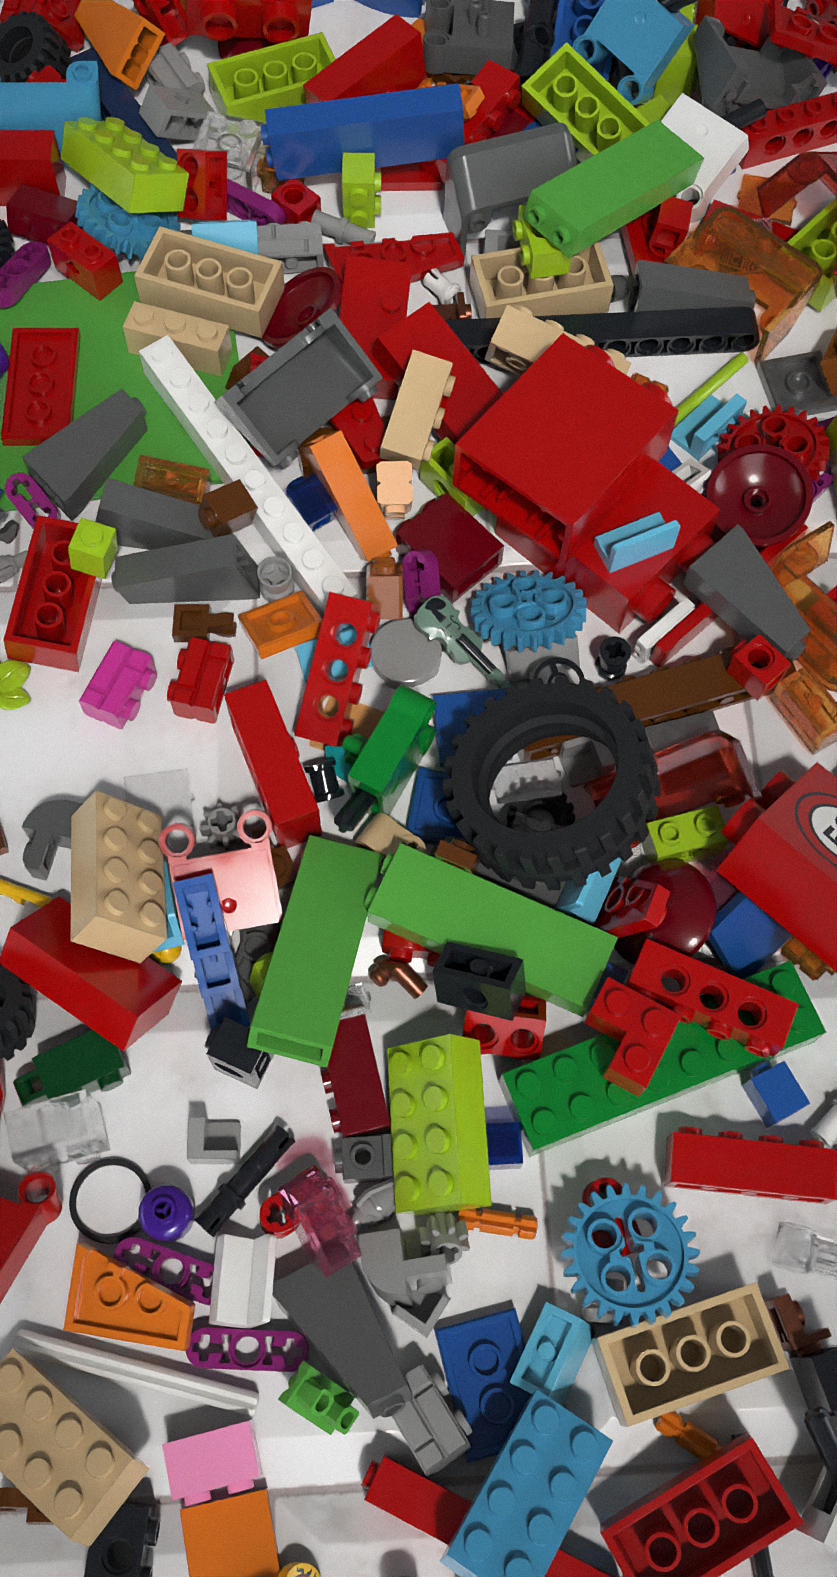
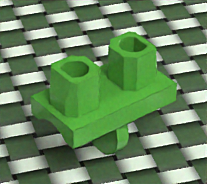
M304 1360L298 1368V1374L290 1377L288 1382L290 1387L282 1392L278 1398L284 1405L332 1435L335 1429L344 1435L347 1434L359 1416V1411L351 1406L355 1397Z

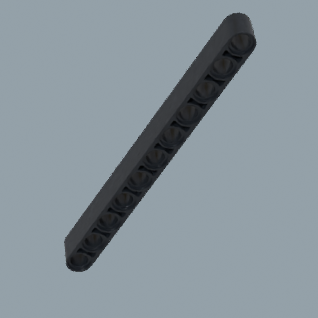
M749 307L533 316L544 322L545 320L555 321L564 327L563 331L573 336L577 334L587 336L595 342V346L605 351L607 349H614L621 352L625 357L746 352L754 349L760 343L756 314ZM501 318L445 320L479 364H493L484 359Z

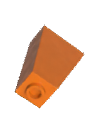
M81 0L74 15L110 74L137 91L165 33L142 16L112 0Z
M329 431L300 446L299 448L360 559L366 562L371 560L374 562L376 557H390L392 555L390 550L397 547L398 544L342 431Z

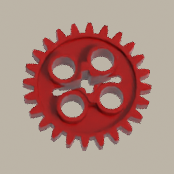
M777 405L774 412H770L767 406H763L761 414H757L751 409L750 418L746 419L739 415L737 417L738 426L728 424V433L721 434V444L717 445L718 463L726 455L738 448L753 444H767L782 448L794 455L804 465L811 480L819 481V472L826 470V461L829 460V436H825V427H817L818 418L816 417L807 420L806 410L795 415L794 406H791L787 412H782L781 405Z

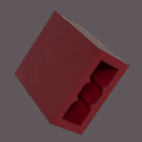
M447 492L438 500L433 499L429 501L419 515L412 520L407 519L396 532V542L398 544L396 551L403 558L408 552L423 548L429 549L435 554L439 566L441 594L452 604L502 564L504 545ZM417 561V568L424 570V564Z

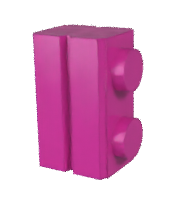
M113 641L79 699L83 712L91 718L101 722L104 721L106 724L117 729H123L127 720L133 721L136 718L140 709L139 699L144 690L150 691L155 684L157 672L152 657L139 650H133L127 645Z

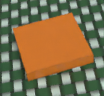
M298 591L238 616L241 627L261 660L317 638L323 620L303 591Z
M268 1488L180 1509L189 1577H278L281 1567Z

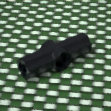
M554 0L528 1L523 32L515 40V49L518 53L515 73L520 75V89L545 63L546 52L555 42V35L551 28L556 5Z

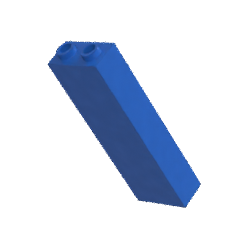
M459 83L265 109L266 124H261L263 145H270V147L266 148L268 167L275 168L277 181L342 172L343 152L375 153V168L446 159L455 148L465 145L463 106Z

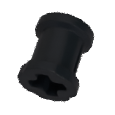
M613 636L604 639L601 643L599 656L595 662V668L601 678L613 681L620 679L625 674L627 662L630 660L632 652L631 646L625 639Z
M335 758L312 763L304 767L305 773L310 775L316 803L345 795L344 789L339 787L335 773Z

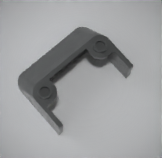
M553 123L462 145L455 148L448 155L446 160L444 222L448 232H453L464 257L466 256L467 234L483 231L491 222L494 209L528 201L531 190L578 165L573 137L566 124Z

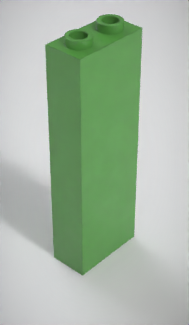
M657 120L531 190L522 218L566 256L571 258L670 197L693 185L704 157Z
M309 835L251 1023L247 1047L327 1068L369 908L364 906L370 889L372 886H375L383 854L366 848H358L335 842L329 838Z
M402 843L399 844L395 854L388 853L380 871L385 876L379 888L372 886L364 903V906L369 908L367 911L369 923L439 954L442 953L448 941L523 959L527 993L584 1017L618 937Z

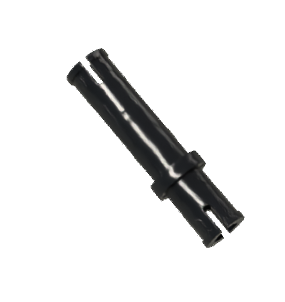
M276 1124L273 1127L274 1129L226 1184L222 1182L217 1188L219 1193L201 1214L194 1219L213 1238L237 1209L242 1210L245 1207L246 1203L244 1200L290 1146L296 1142L279 1125Z

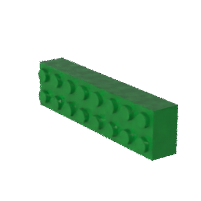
M787 961L742 979L799 1004L784 1047L774 1057L770 1055L768 1057L754 1055L744 1048L745 1044L731 1038L728 1041L715 1038L706 1032V1027L695 1022H691V1024L679 1022L647 1088L639 1097L602 1078L620 1043L605 1034L502 1073L499 1085L528 1156L532 1157L817 1041L827 1032L792 961ZM706 993L699 996L703 1006L708 1009H717V1002L712 995ZM738 1010V1017L743 1024L747 1026L755 1025V1019L749 1011Z

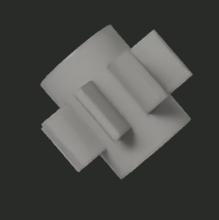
M218 803L217 809L211 813L204 811L203 815L208 825H203L199 829L202 836H210L208 844L211 849L219 845L227 851L230 850V846L236 843V841L243 844L244 841L239 837L237 831V823L239 821L237 819L239 816L237 806L229 810L223 808L221 803ZM246 820L244 822V829L248 828ZM221 824H227L226 831H220Z
M436 1213L428 1218L426 1227L418 1228L422 1257L445 1254L449 1265H452L459 1261L462 1251L470 1250L466 1221L456 1222L452 1213Z

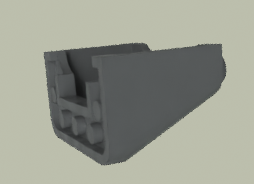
M704 16L695 31L694 47L702 105L719 117L756 99H761L766 106V110L769 111L819 97L828 84L811 58L790 48H780L771 42L769 37L759 51L729 46L723 39L725 28L722 22L717 18Z
M329 308L214 402L273 467L280 464L284 468L299 456L296 449L300 444L344 407L357 398L363 403L378 391L375 384L383 377L333 309Z

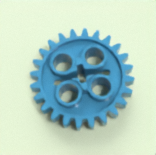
M90 184L89 190L83 188L82 195H78L75 217L78 218L77 226L83 227L85 232L92 235L97 241L102 242L108 249L110 247L113 248L117 256L124 252L128 259H132L133 254H135L142 260L159 226L180 232L181 223L177 222V214H172L171 212L128 213L93 184Z
M521 570L520 576L517 577L510 572L507 573V579L505 580L494 577V585L484 583V590H477L476 598L471 600V620L474 623L475 632H481L482 640L491 638L492 646L503 642L504 650H508L513 645L517 646V650L520 653L525 647H530L533 652H537L538 646L541 645L551 650L552 642L563 646L565 645V637L574 639L575 631H582L583 622H586V598L583 597V590L576 589L575 582L565 584V576L553 579V572L540 576L539 570H535L532 575H527L524 570Z
M624 1183L620 1195H616L611 1185H607L605 1199L592 1192L589 1197L591 1208L581 1202L577 1205L576 1210L582 1219L573 1216L568 1218L567 1225L575 1233L565 1232L561 1238V1241L565 1244L572 1246V1248L561 1251L560 1259L572 1262V1265L564 1269L563 1276L577 1278L570 1291L574 1294L584 1290L587 1295L582 1303L583 1308L590 1306L594 1302L599 1305L596 1318L601 1319L607 1310L613 1312L614 1326L619 1324L623 1315L628 1316L631 1328H636L640 1315H643L646 1322L651 1326L656 1322V1310L667 1319L672 1314L668 1302L677 1307H681L685 1302L678 1290L691 1293L694 1289L692 1282L685 1276H696L699 1273L700 1268L689 1263V1260L697 1258L700 1250L688 1247L687 1245L696 1237V1232H683L682 1227L688 1220V1217L685 1215L675 1218L672 1215L677 1204L676 1202L669 1203L665 1207L660 1205L662 1192L658 1191L652 1199L646 1198L645 1185H641L637 1194L634 1195L631 1194L628 1183ZM615 1218H620L623 1222L629 1251L638 1252V1256L634 1261V1267L641 1283L644 1285L645 1290L643 1292L637 1289L631 1259L629 1257H621L625 1241L619 1227L615 1223ZM636 1219L646 1220L653 1228V1235L649 1237L638 1235L632 1227V1221ZM597 1230L608 1232L613 1239V1246L604 1249L598 1247L592 1240V1233ZM650 1260L660 1261L667 1269V1277L665 1279L653 1278L647 1271L646 1263ZM609 1272L621 1273L627 1281V1289L623 1291L612 1290L606 1283L605 1275Z

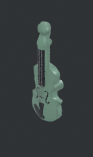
M433 596L421 605L414 616V625L419 632L427 637L428 642L433 640L440 641L444 645V652L450 654L453 661L457 664L463 665L472 662L489 679V682L496 685L499 689H506L515 685L513 682L506 681L502 671L481 652V638L473 633L470 627L464 626L459 621L460 611L456 610L446 597Z

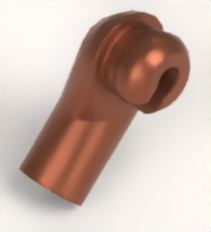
M382 959L375 963L376 967L369 973L370 979L377 986H386L389 980L396 981L414 999L418 998L428 987L406 963Z

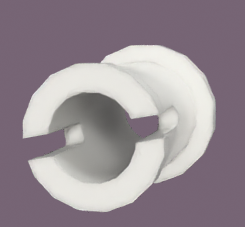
M431 269V273L435 278L428 272L423 280L424 286L440 298L441 304H456L457 292H461L460 285L458 283H451L438 269Z
M837 1099L831 1102L833 1107L810 1130L817 1141L824 1142V1146L829 1149L837 1140Z

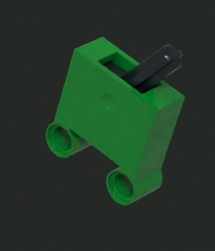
M402 684L394 693L388 708L369 739L358 733L345 737L342 747L348 752L344 760L352 766L348 773L351 797L334 818V824L339 827L338 831L342 833L354 831L366 814L373 817L378 812L390 815L436 735L437 729L428 725L436 708L437 702Z

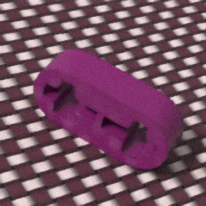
M16 473L7 479L5 493L32 529H34L37 514L33 509L37 506L44 513L51 511L48 517L60 519L56 507L32 477L25 473ZM20 483L24 487L28 486L27 491L32 497L28 502L21 494L16 495L17 489L15 487Z
M425 548L408 552L402 563L406 605L414 616L423 604L420 601V596L427 598V600L433 596H441L437 557L431 550ZM417 561L424 564V570L417 568Z

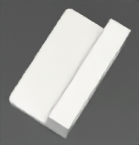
M227 1234L217 1237L209 1324L249 1329L270 1321L276 1235L266 1234L256 1239Z

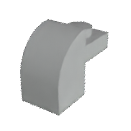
M400 1228L358 1235L363 1271L376 1294L388 1304L393 1306L397 1304L401 1308H413V1290L425 1294L440 1291L443 1285L453 1284L451 1268L445 1254L408 1260L406 1241Z

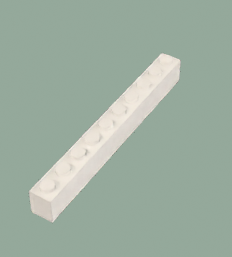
M167 335L139 350L145 376L224 485L238 479L241 480L258 506L252 522L274 554L289 562L292 567L293 580L300 590L305 593L321 618L323 619L329 592L358 599V593L238 429L215 404V398L171 338Z

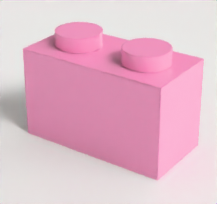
M252 1420L162 1444L172 1501L184 1498L185 1506L210 1500V1490L227 1486L228 1494L253 1488V1478L263 1474Z

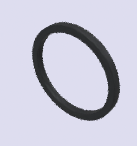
M105 1159L90 1165L78 1176L70 1193L69 1210L73 1223L84 1236L99 1243L111 1244L121 1242L126 1238L132 1237L142 1228L138 1220L131 1229L123 1234L113 1237L98 1236L84 1227L77 1214L76 1199L79 1188L84 1180L99 1168L111 1165L126 1167L140 1178L145 1194L151 1189L145 1174L134 1164L121 1159Z

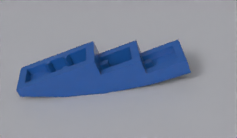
M213 873L173 882L191 961L193 960L201 998L204 999L210 1029L215 1025L220 1027L225 1017L246 1027L251 1026Z

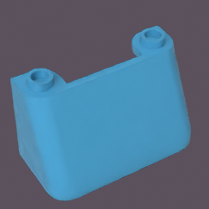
M76 61L70 64L66 70V82H1L0 78V130H54L61 155L65 121H78L79 117H88L96 121H102L97 61ZM62 160L63 166H69Z

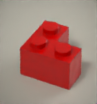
M607 977L584 1022L620 1042L602 1078L639 1097L647 1088L682 1015Z

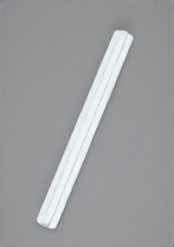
M25 1329L17 1331L12 1343V1348L25 1356L248 1416L254 1415L257 1409L259 1394L256 1391Z

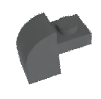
M53 800L36 807L26 817L22 829L28 838L33 841H29L25 846L23 863L33 878L47 881L58 846L71 849V816L83 803L69 800Z

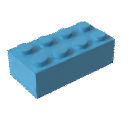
M536 1390L526 1402L439 1562L460 1577H545L613 1440L539 1390Z

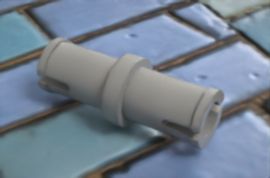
M316 209L311 219V223H321L322 233L336 238L335 240L338 243L343 244L344 242L350 243L351 241L363 240L364 244H373L375 241V231L353 224L347 217L340 219Z

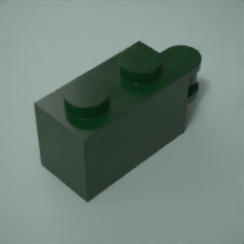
M91 1030L33 1057L32 1060L36 1069L16 1078L13 1081V1085L23 1109L32 1108L47 1100L57 1109L62 1106L63 1109H70L85 1102L86 1095L100 1089L101 1092H106L120 1086L124 1082L123 1078L131 1075V1072L121 1049L94 1030ZM41 1080L44 1089L35 1093L32 1084Z

